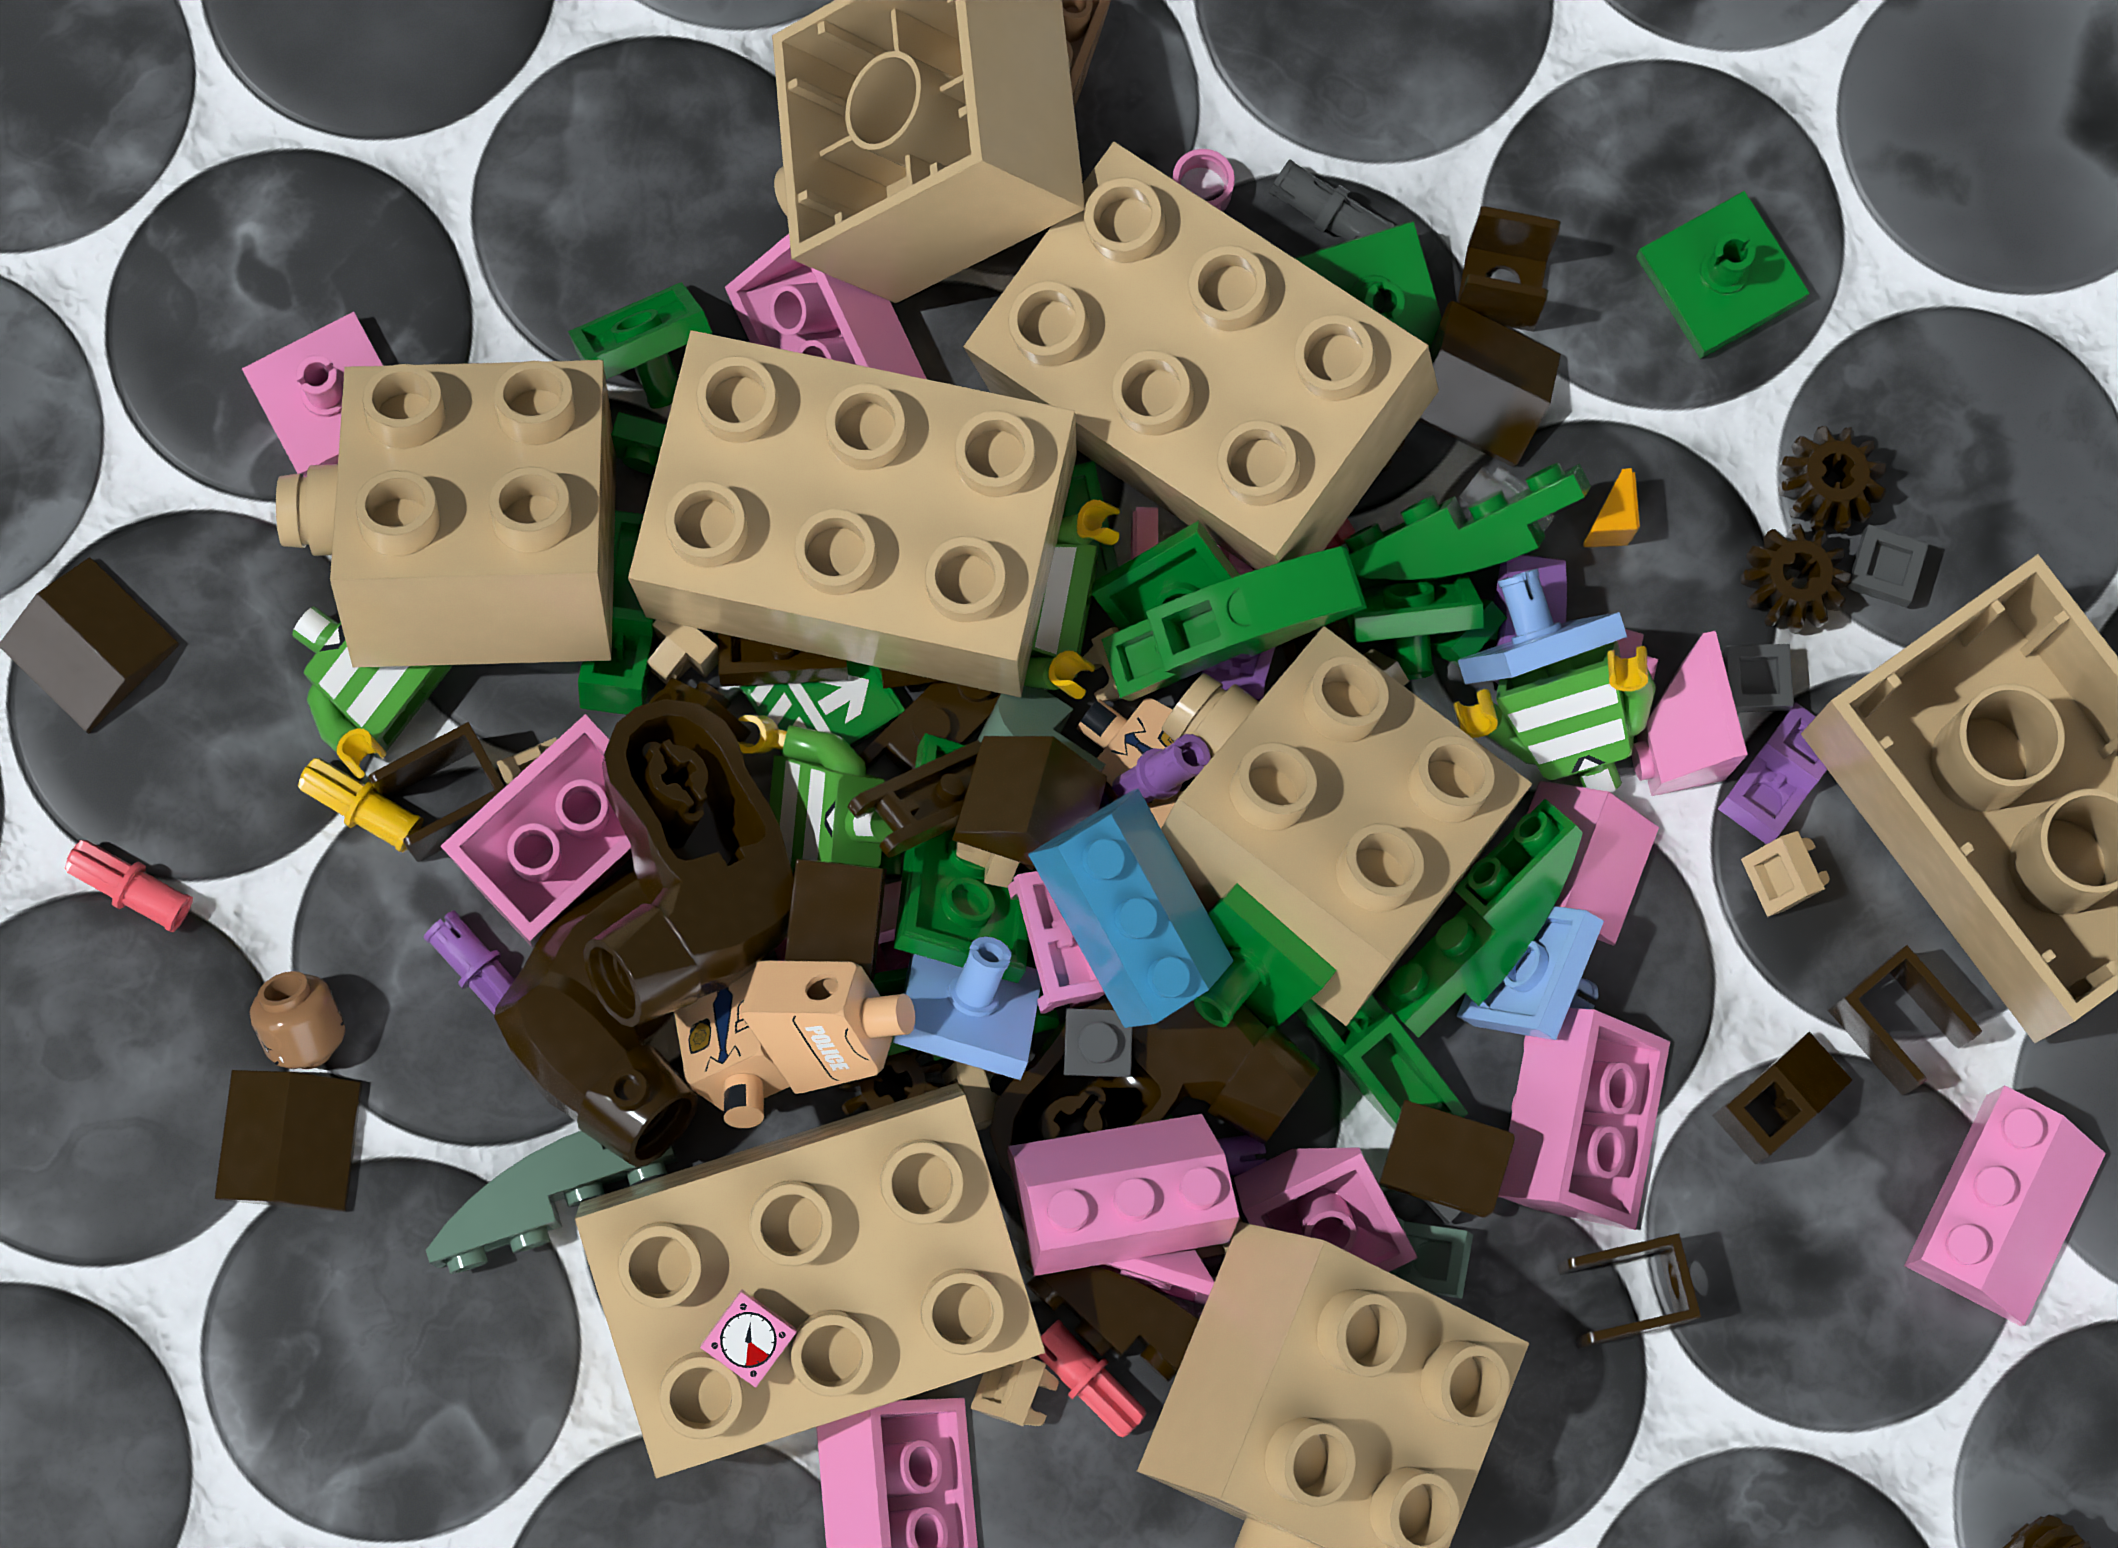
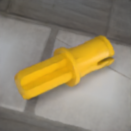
M314 758L304 768L299 779L298 787L300 790L344 816V824L352 828L357 824L391 844L399 852L403 853L407 850L403 839L422 827L424 820L422 817L412 814L385 796L380 795L371 781L363 784L322 758Z

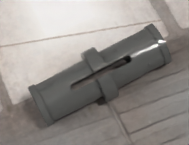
M1291 159L1285 164L1269 191L1270 195L1291 205L1315 221L1313 227L1325 233L1328 229L1347 241L1395 226V224L1361 206L1360 203L1348 197L1350 191L1343 186L1332 187L1310 174Z

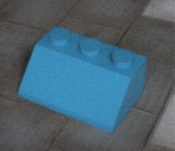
M1139 788L1130 791L1028 854L1124 1028L1158 1023L1208 991L1232 964L1233 959Z

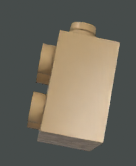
M834 0L772 35L783 167L776 173L774 188L778 203L788 217L792 260L891 302L898 303L1085 210L1083 177L1078 149L1062 0Z
M603 360L429 365L398 364L390 366L344 367L338 464L310 465L307 477H304L302 473L279 476L276 488V521L279 540L283 547L305 548L306 545H309L313 556L332 555L330 582L352 668L611 660L616 452L611 437L613 423Z
M1323 626L1260 702L1237 684H1233L1227 691L1224 690L1222 683L1205 673L1183 695L1166 719L1162 730L1174 741L1185 734H1193L1201 738L1210 751L1211 760L1204 765L1201 772L1178 797L1161 830L1206 912L1238 883L1337 970L1323 989L1311 999L1347 1026L1452 893L1453 889L1481 856L1532 783Z
M1239 1222L1137 1472L1244 1520L1234 1548H1449L1529 1343L1325 1240Z

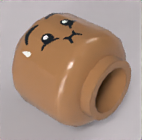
M283 972L267 980L260 987L258 995L255 997L249 1011L251 1024L266 1056L275 1065L289 1069H312L322 1065L339 1047L346 1031L343 1016L329 986L319 977L301 972Z

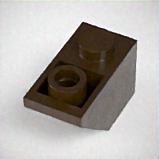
M1809 1031L1712 1116L1756 1165L1772 1155L1819 1114L1853 1080Z

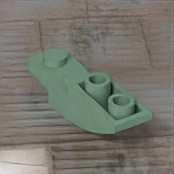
M582 1131L563 1137L526 1156L496 1176L473 1195L444 1225L426 1249L429 1263L437 1268L448 1265L450 1274H456L486 1264L488 1262L486 1252L507 1245H511L513 1253L542 1246L551 1241L549 1231L562 1227L555 1202L565 1199L568 1207L579 1206L580 1202L605 1195L603 1189L605 1185L628 1178L630 1186L665 1176L668 1174L665 1165L678 1161L674 1145L660 1158L648 1165L635 1167Z

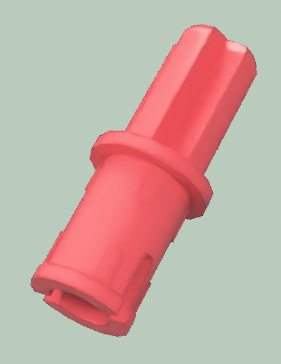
M80 840L67 857L65 870L68 874L113 898L112 905L121 909L127 906L162 925L169 932H175L179 928L191 908L193 897L183 894L145 873L146 866L138 861L131 865L88 840Z
M1058 1319L1040 1336L1045 1353L1037 1356L1071 1390L1068 1396L1072 1400L1078 1395L1117 1436L1125 1437L1129 1435L1144 1419L1146 1415L1145 1408L1105 1369L1109 1362L1105 1358L1099 1362Z

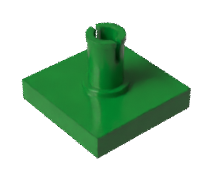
M1745 191L1640 248L1636 255L1640 265L1700 360L1799 305L1810 294Z
M1408 221L1294 257V259L1427 344L1429 348L1431 347L1442 318L1414 222Z
M680 282L568 331V334L581 361L603 360L606 379L634 368L646 393L650 408L658 409L672 404L679 378L668 352L686 345L690 330L711 334L712 330L704 311L684 284Z
M1198 520L1094 581L1092 595L1121 631L1148 619L1146 613L1148 610L1240 574Z
M1467 573L1414 580L1370 579L1356 576L1367 608L1346 616L1356 643L1393 639L1394 660L1399 663L1408 680L1423 679L1434 673L1430 634L1484 628L1483 603Z
M1236 883L1207 911L1233 962L1208 991L1194 999V1005L1204 1019L1219 1027L1227 1026L1233 1019V1015L1243 1004L1269 1027L1272 1024L1278 1027L1322 990L1337 970Z

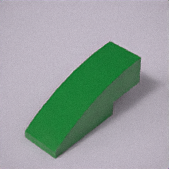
M615 510L612 657L609 661H582L578 678L580 709L627 715L635 707L645 705L651 678V667L648 666L647 661L655 652L657 636L652 626L655 619L646 618L628 579L644 514Z
M1372 995L1347 1026L1312 999L1308 1000L1294 1012L1334 1062L1394 1130L1404 1100L1463 1118L1468 1114L1467 1110L1393 1014L1385 1012Z

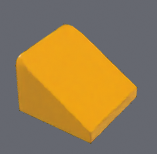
M1632 468L1622 469L1583 543L1584 547L1628 546L1629 542L1632 541L1640 527L1636 478Z

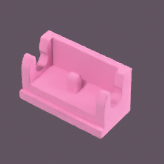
M1033 871L1016 875L1013 878L1014 881L1007 887L1011 900L1019 899L1044 994L1037 999L1040 1013H1048L1054 1010V1008L1065 1004H1070L1071 1009L1082 1007L1105 994L1039 873Z

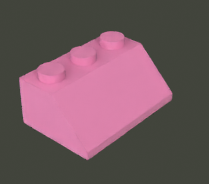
M789 234L725 286L750 343L927 379L891 302L792 260Z
M586 714L441 845V848L532 948H534L548 925L568 908L596 891L632 857L631 844L605 793L602 762L609 739Z
M1579 1008L1568 1009L1556 1040L1525 1035L1523 1059L1516 1094L1512 1102V1117L1509 1132L1513 1133L1515 1141L1498 1197L1538 1211L1636 1230L1670 1041L1595 1009Z
M2005 1085L1987 1094L1904 1266L2019 1326H2024L2106 1153L2064 1115Z
M1202 1114L1008 1146L1007 1149L1034 1276L1228 1243L1239 1219L1225 1153Z
M965 1398L898 1400L816 1427L826 1548H978Z

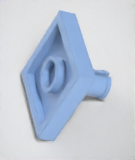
M1538 568L1513 575L1511 578L1507 577L1499 580L1498 585L1502 589L1516 636L1512 637L1510 642L1457 660L1465 684L1512 678L1626 638L1627 634L1620 612L1571 620L1562 624L1560 622L1554 623L1538 576L1540 575Z
M1554 906L1524 955L1505 979L1480 1006L1465 995L1457 1017L1474 1027L1556 1040L1569 1008H1594L1595 1005L1577 996L1580 992L1592 999H1598L1596 984L1583 979L1582 975L1604 921L1587 910Z
M979 937L972 942L963 968L911 953L903 994L908 995L913 1002L915 1026L910 1034L894 1036L893 1043L1021 1080L1029 1059L1038 1005L1037 999L1039 998L1041 987L1037 969L1026 966V971L1019 983L1002 979L1004 971L1009 966L1011 952L1002 941L992 937Z

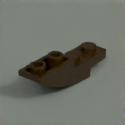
M1029 1259L1026 1262L1025 1269L1033 1275L1026 1283L1027 1287L1053 1311L1061 1304L1069 1309L1081 1321L1074 1328V1331L1100 1356H1103L1111 1349L1120 1358L1138 1339L1147 1347L1139 1356L1156 1374L1167 1383L1177 1375L1199 1321L1195 1316L1167 1297L1143 1284L1100 1266L1034 1276L1031 1260Z

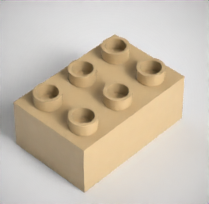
M1113 142L1083 183L1085 210L1051 226L963 346L990 392L1075 410L1076 450L1186 524L1191 525L1199 520L1217 545L1254 570L1323 551L1439 392L1428 345L1130 151Z
M690 330L628 579L646 618L1021 697L1077 456L1075 410Z
M2037 554L1832 699L1801 733L1820 761L2034 1043L2075 1022L2118 990V656L2043 559Z
M957 1083L580 1202L575 1216V1222L656 1478L1045 1353L966 1095ZM741 1289L797 1329L794 1337L756 1388L700 1348L703 1340Z

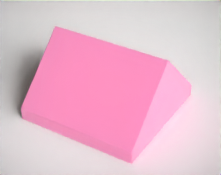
M1540 781L1527 814L1531 813L1544 799H1547L1583 832L1573 866L1554 906L1587 910L1602 919L1604 923L1597 940L1614 946L1659 827L1609 791Z

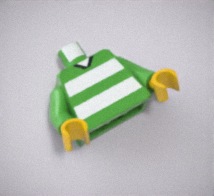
M1092 500L1087 502L1079 513L1062 517L1024 686L1050 690L1061 689L1075 699H1082L1085 696L1086 690L1073 682V678L1077 677V673L1082 670L1093 672L1095 669L1093 664L1081 656L1092 599L1093 582L1095 581L1098 567L1097 546L1088 544L1093 539L1105 545H1113L1119 540V532L1110 528H1101L1107 516L1117 515L1120 512L1118 508L1101 500Z
M315 606L303 614L292 633L293 638L316 653L307 664L303 673L312 685L308 692L307 703L320 737L337 753L351 772L360 779L366 775L359 767L362 759L371 753H377L382 759L387 755L386 752L453 666L352 668L341 622L338 623Z
M1614 641L1512 678L1499 679L1496 696L1498 705L1493 703L1488 689H1482L1477 692L1479 703L1477 705L1464 706L1460 701L1453 705L1459 728L1472 738L1489 737L1524 763L1536 765L1544 778L1556 780L1578 773L1583 788L1612 793L1622 783L1614 762L1626 759L1632 754L1634 736L1642 732L1647 726L1656 687L1648 670L1646 647H1636L1635 657L1621 658L1618 642Z
M744 715L740 717L739 721L753 722L760 730V739L756 745L738 742L741 752L766 753L773 748L783 750V756L774 755L769 805L780 825L793 876L795 875L796 859L879 867L882 853L879 847L880 843L893 831L876 811L857 819L847 806L858 794L884 783L885 780L866 774L864 760L840 736L789 725L787 731L780 730L772 718L765 715Z

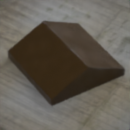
M1451 301L1446 307L1429 350L1439 392L1418 421L1514 467L1520 461L1551 404L1561 354L1457 302Z
M90 557L36 593L0 641V648L88 734L180 646L159 623Z
M983 736L952 840L1035 867L1028 855L1030 852L1099 810L1107 776L1054 736Z
M232 1070L214 1199L346 1212L362 1083L295 1072Z

